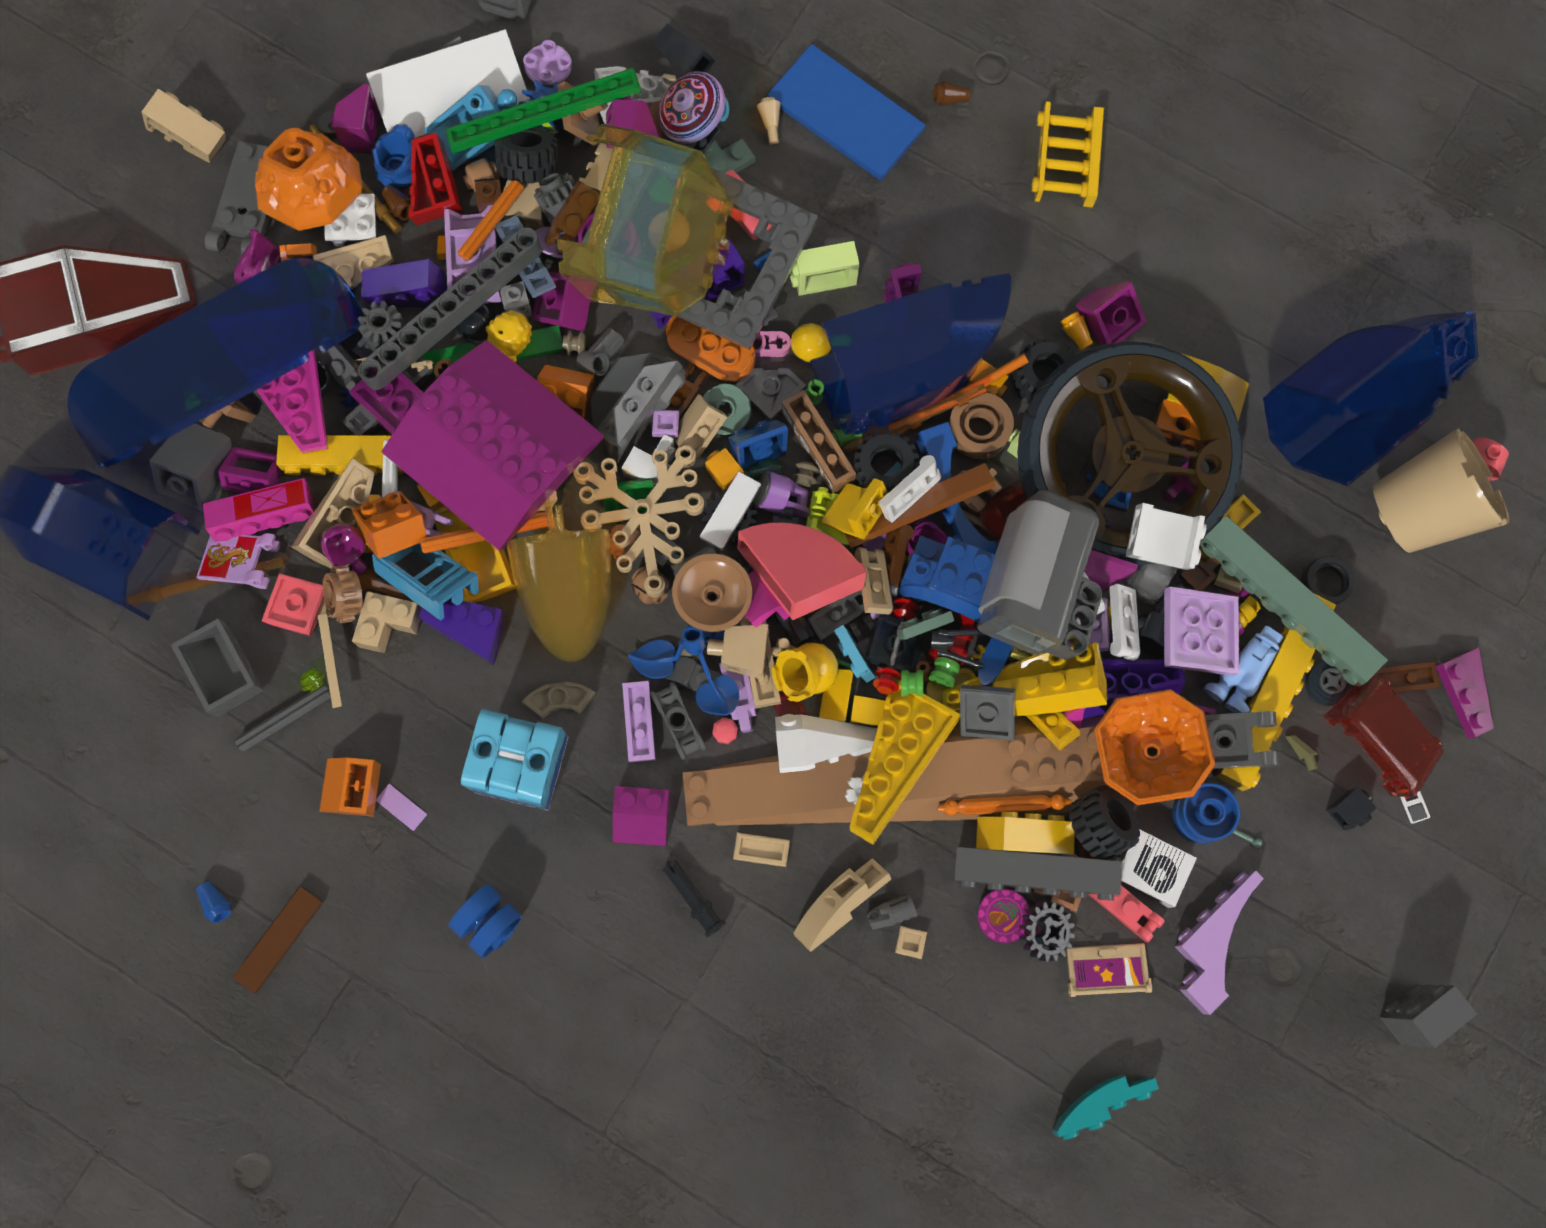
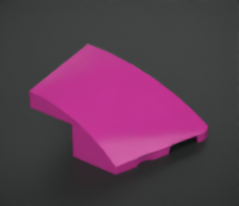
M753 571L748 574L752 585V600L745 615L748 620L757 628L775 611L786 620L789 615L756 572Z

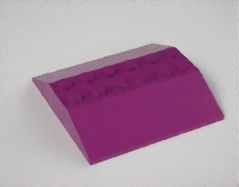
M486 340L450 365L415 401L381 452L497 550L501 551L604 438V435Z

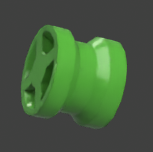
M936 658L934 662L935 670L930 673L929 680L943 688L954 687V676L959 673L960 665L949 658Z
M902 670L901 696H908L909 694L923 696V670H917L915 673Z

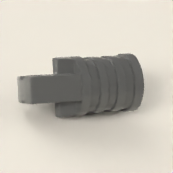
M910 894L886 901L866 912L872 930L893 926L904 920L918 917Z

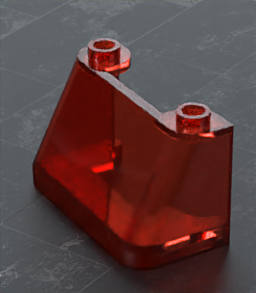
M1373 675L1359 688L1355 686L1323 717L1331 726H1335L1337 723L1346 729L1343 732L1346 736H1353L1384 772L1381 777L1387 782L1383 787L1391 796L1414 797L1422 789L1444 754L1443 743L1426 729L1391 688L1392 684L1386 677Z

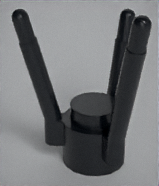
M933 629L931 649L938 650L937 656H946L981 669L984 667L982 663L947 651L948 648H953L954 636L983 635L984 633L978 629Z

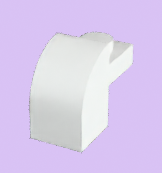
M664 434L655 451H665L668 462L672 460L676 452L673 438ZM633 447L622 466L623 475L631 480L652 479L653 485L659 482L657 469L653 464L652 455ZM660 455L655 460L662 462L665 457Z

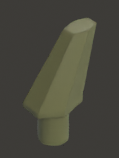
M1285 736L1299 756V759H1304L1307 770L1318 769L1314 757L1318 753L1297 736Z

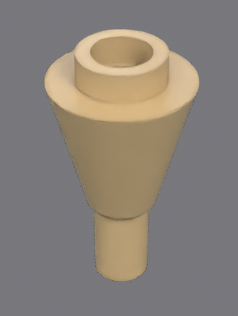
M767 97L761 100L757 108L768 130L769 144L774 145L779 143L777 128L781 103L773 97Z

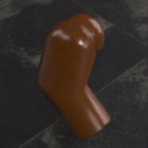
M921 661L916 665V670H923V682L930 681L929 675L935 670V661L928 663Z

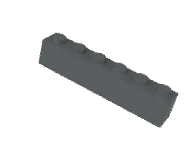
M957 847L954 880L960 882V887L976 888L977 883L987 884V889L1003 891L1004 886L1015 887L1014 892L1031 893L1032 888L1042 889L1043 895L1058 896L1059 891L1070 892L1069 897L1086 898V894H1096L1098 900L1114 901V896L1119 897L1121 895L1122 862Z

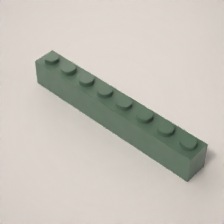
M1227 516L1201 541L1200 545L1207 556L1218 560L1227 574L1238 578L1247 592L1259 597L1262 600V605L1267 610L1275 612L1282 618L1281 621L1287 628L1299 633L1302 636V641L1310 648H1315L1320 652L1323 660L1328 665L1335 666L1343 673V678L1348 683L1359 688L1388 661Z

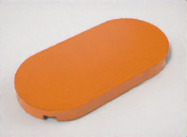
M675 315L670 318L666 326L668 345L677 355L723 382H738L747 377L754 368L756 351L753 345L748 350Z

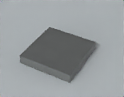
M962 684L960 687L961 736L1014 741L1015 689Z

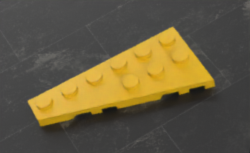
M901 681L896 682L899 685V690L886 697L884 711L878 725L868 767L864 774L862 788L850 823V831L872 845L960 720L959 713L925 694L923 696H917L916 694L901 696Z

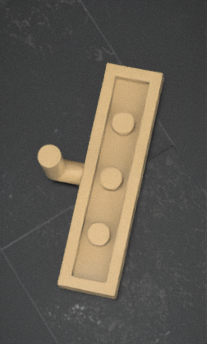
M746 616L740 621V626L753 625ZM768 637L764 679L750 677L755 708L781 704L779 691L776 689L772 678V666L774 665L773 657H778V653L790 649L789 641L786 638L779 640V646L771 647Z

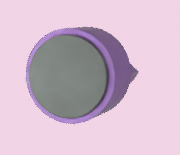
M771 471L761 475L758 480L761 487L753 499L757 508L777 514L784 508L794 509L793 516H798L799 518H807L810 515V509L807 507L809 496L807 489L801 487L790 478ZM790 495L797 498L796 503L788 501Z

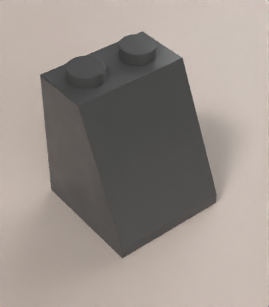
M184 419L149 460L157 494L203 512V503L210 501L220 481L218 471L232 449L230 437Z

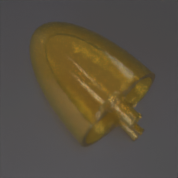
M562 505L555 506L554 515L552 506L545 507L548 525L546 534L508 541L509 561L524 613L540 642L552 655L562 661L577 662L584 659L594 649L606 621L612 575L610 532L605 529L567 531L565 514L562 513Z

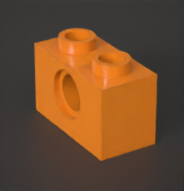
M1164 399L1158 406L1153 423L1163 432L1167 442L1180 443L1181 447L1188 450L1201 447L1197 427L1185 407ZM1176 423H1181L1185 427V431L1179 430L1176 427Z

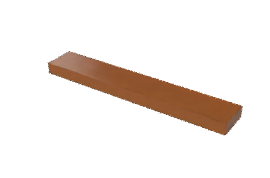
M984 463L935 484L893 523L888 521L882 512L865 539L847 533L845 535L850 547L853 548L996 487L995 482Z

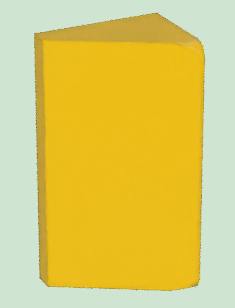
M838 669L835 683L827 691L823 692L819 718L845 722L853 678L852 670Z

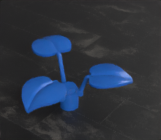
M688 626L682 631V640L678 642L677 652H675V648L670 642L654 640L644 644L636 651L628 653L630 662L638 672L652 679H661L673 673V661L679 660L682 650L685 648L689 654L699 656L709 682L701 685L696 692V702L700 709L709 714L728 715L734 712L738 706L739 689L736 682L726 675L719 676L713 681L703 655L705 642L708 643L709 639L724 640L725 630L707 632Z

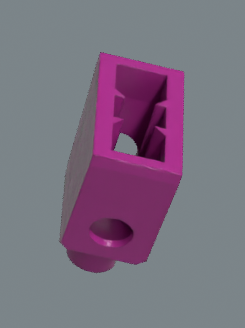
M631 95L612 101L606 111L607 148L632 149L640 135L656 142L658 133L645 101L632 100Z

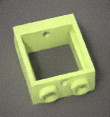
M851 241L802 250L792 269V273H790L792 287H797L798 295L856 285L859 260L855 242Z

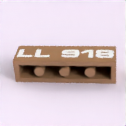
M802 390L782 401L781 412L813 464L819 469V474L831 493L836 494L840 492L847 483L854 484L856 472L806 392Z

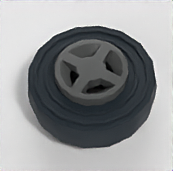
M1324 660L1315 663L1305 678V686L1309 696L1317 703L1325 706H1336L1345 702L1352 695L1355 685L1348 683L1343 678V673L1335 666L1328 665Z

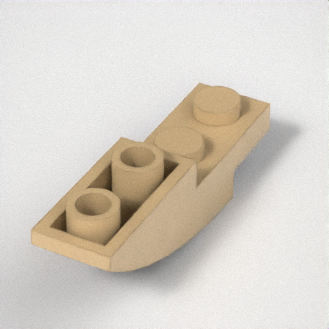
M873 858L855 872L849 868L809 908L795 929L794 936L810 952L848 923L852 919L850 912L891 880L890 874Z

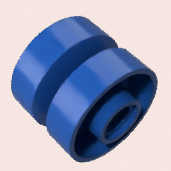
M1213 783L1202 784L1192 797L1176 799L1172 808V822L1176 831L1185 840L1195 844H1207L1228 837L1234 832L1240 820V808L1235 796L1225 787Z
M490 884L483 886L471 896L448 924V927L461 939L468 937L476 931L469 943V947L481 959L487 957L494 950L499 949L511 937L523 917L510 903L495 912L502 900V896Z

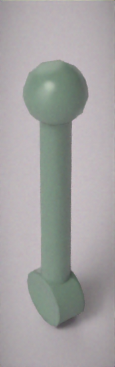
M1237 829L1234 830L1233 834L1251 842L1255 848L1262 846L1260 838H1253Z

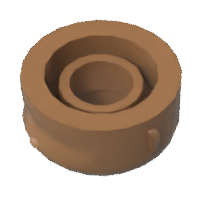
M976 392L961 398L956 403L949 418V426L957 443L955 449L962 455L972 459H990L1000 453L1007 445L1014 427V418L1008 405L996 395L986 392ZM975 419L985 421L991 427V432L985 436H978L970 430L969 422Z

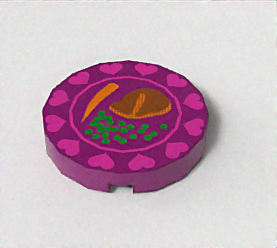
M1013 890L991 891L983 897L978 906L976 916L978 926L983 934L994 942L1004 944L1015 942L1024 934V930L1020 929L1019 925H1025L1026 921L1022 918L1023 914L1030 915L1028 910L1029 904L1023 896Z

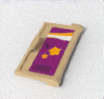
M1144 943L1066 948L1070 982L1068 983V993L1070 997L1092 994L1152 992Z

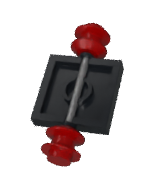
M910 597L896 599L893 603L896 609L891 611V616L877 614L874 620L864 660L881 667L876 670V675L879 678L873 681V685L882 694L889 695L897 692L899 685L896 682L901 680L902 670L915 673L916 665L919 662L926 632L906 640L900 639L897 629L904 627L902 622L917 617L915 613L919 610V605Z

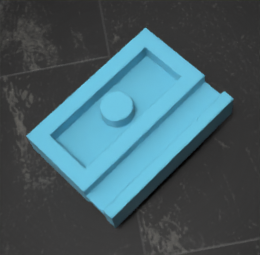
M844 625L835 629L834 631L840 640L837 644L843 655H849L853 662L850 664V667L857 678L861 676L866 682L876 678L868 663L864 660V656L852 635Z

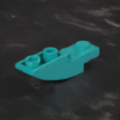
M1117 1075L1101 1082L1081 1095L1068 1107L1053 1127L1054 1135L1057 1137L1063 1136V1139L1067 1140L1078 1136L1081 1129L1089 1127V1130H1096L1104 1127V1121L1111 1119L1108 1107H1111V1110H1116L1127 1106L1126 1101L1135 1097L1137 1101L1152 1097V1091L1159 1089L1156 1079L1148 1076L1127 1083L1125 1076Z

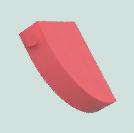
M792 523L760 524L739 531L737 549L792 620L860 591L864 587L866 570L863 564L858 562L841 543L821 531Z

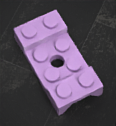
M488 205L481 214L460 215L450 209H444L448 289L497 249L498 233L494 228L478 249V253L471 260L464 261L458 255V250L493 205ZM490 274L486 278H491L494 274ZM475 290L469 291L467 295L474 293ZM500 290L485 303L502 302Z

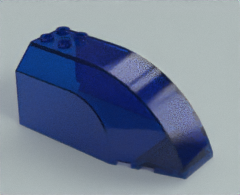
M1010 273L983 277L981 283L972 284L971 280H966L961 283L962 286L954 288L951 283L943 284L823 322L822 326L833 354L811 360L810 364L816 379L820 380L824 385L822 394L833 421L845 435L850 433L859 435L866 432L869 427L875 425L878 427L886 426L893 419L918 412L942 401L960 388L976 371L1002 327L1010 300Z
M1454 312L1413 317L1359 329L1336 339L1279 383L1263 398L1270 441L1294 468L1349 486L1430 420L1437 412L1434 407L1440 399L1446 400L1451 394L1450 386L1455 380L1461 381L1477 360L1479 352L1476 313Z
M8 465L0 478V532L24 560L147 621L151 616L127 603L126 593L128 576L152 535L157 529L168 522L197 536L200 532L178 513L84 469Z

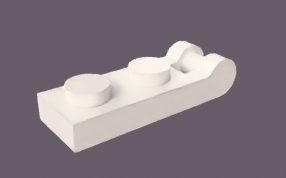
M927 455L922 457L920 465L879 501L885 518L891 523L941 479L940 471L936 468L937 464L933 456Z
M1115 584L1110 586L1113 633L1110 653L1117 657L1123 656L1125 659L1135 661L1140 655L1136 589Z

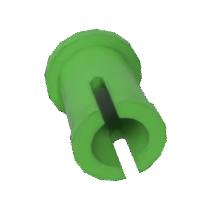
M816 379L814 383L812 381L809 382L805 392L813 405H818L822 402L824 385L820 380Z
M853 423L840 430L833 429L831 433L840 448L845 443L862 438V432L858 433L861 430L858 423Z

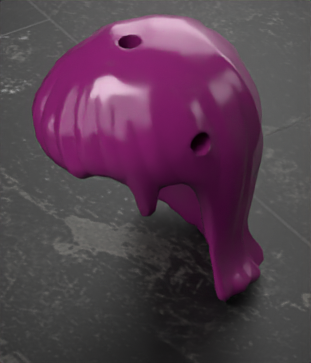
M251 229V241L235 267L234 279L238 288L246 295L259 300L272 299L278 296L284 287L282 284V274L278 278L274 277L277 265L281 259L280 249L259 233L258 230Z

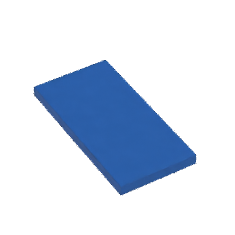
M812 44L767 94V97H773L775 100L780 101V109L880 181L925 130L924 123Z

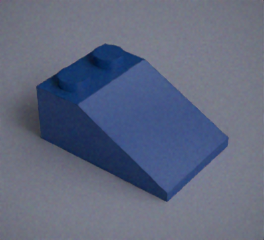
M769 420L761 421L752 429H740L728 437L733 457L743 471L787 455L788 428L778 420L770 422Z

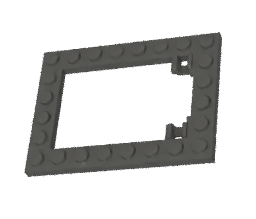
M640 135L570 264L581 272L750 350L818 221V215ZM651 171L759 219L754 235L771 243L769 249L772 251L750 292L746 291L743 297H735L730 291L723 289L717 302L712 303L607 254ZM769 224L775 226L773 232L766 229ZM726 304L733 307L731 311L725 309Z

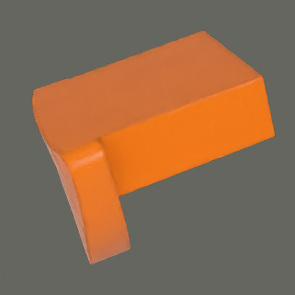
M313 244L279 245L284 274H289V269L293 268V257H308L317 254V246Z

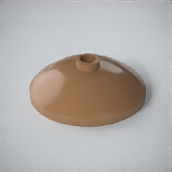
M703 554L686 562L678 571L672 587L673 603L680 617L690 626L707 632L723 631L736 625L746 615L752 600L751 581L745 569L732 558L721 554ZM709 594H714L717 596V599L715 601H709L707 599V596Z

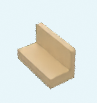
M697 395L679 421L678 438L673 439L678 447L683 445L691 446L695 450L696 457L700 458L727 419V416L722 411L709 405L703 396Z

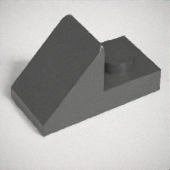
M680 656L678 661H673V673L663 678L669 682L674 681L676 685L695 693L701 685L709 683L703 667L697 664V660ZM709 669L713 681L721 676L720 673Z

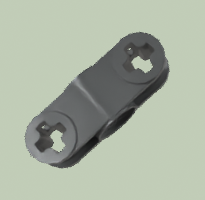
M674 681L665 689L656 693L654 691L650 692L659 713H661L672 735V740L682 761L686 759L687 755L699 749L705 750L706 747L686 711ZM675 715H682L685 718V722L682 726L675 727L671 724V719Z

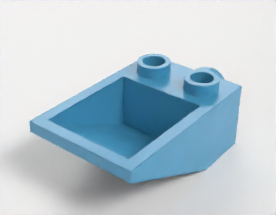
M478 85L424 129L428 135L436 132L442 139L452 171H455L495 145V140L453 153L445 129L514 107L517 104V95L511 89H503L499 92L497 98L490 86Z

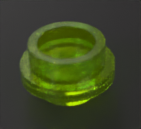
M317 668L306 671L298 679L301 683L300 688L303 691L309 690L310 692L317 690L323 684L324 673L318 671Z

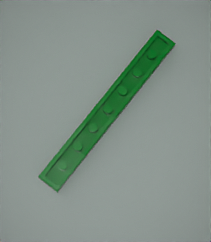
M633 67L445 130L450 148L453 153L642 91Z

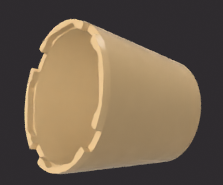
M1459 428L1373 484V493L1379 508L1378 514L1384 525H1387L1394 540L1408 553L1509 523L1508 511L1500 490L1493 491L1488 478L1492 477V474L1471 439L1464 431L1461 432Z

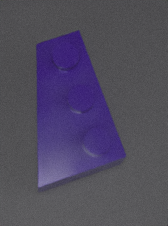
M430 259L362 270L361 298L369 304L374 302L377 307L381 305L382 301H385L388 307L391 305L395 307H428L448 290L447 273Z
M452 598L443 603L444 618L440 621L427 610L421 608L419 618L426 625L494 666L507 618L502 609L462 601L460 605H455L452 602Z

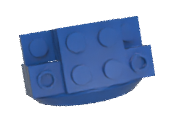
M920 535L897 595L900 598L911 597L945 607L979 623L982 614L978 609L995 554L948 537L944 545Z

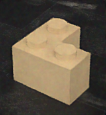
M366 592L352 642L360 648L385 653L392 629L417 634L421 622L419 615L422 607L415 602Z

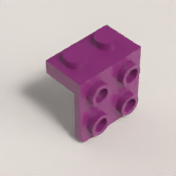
M905 263L898 268L890 269L889 277L885 280L886 289L883 290L884 301L886 305L890 304L889 320L891 327H896L897 334L903 333L907 317L902 296L917 293L922 274L920 264L912 265L911 263Z

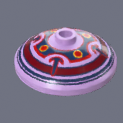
M691 72L675 80L667 88L659 104L658 121L664 134L671 140L683 144L693 143L706 137L717 126L724 111L725 94L721 84L716 78L705 72Z

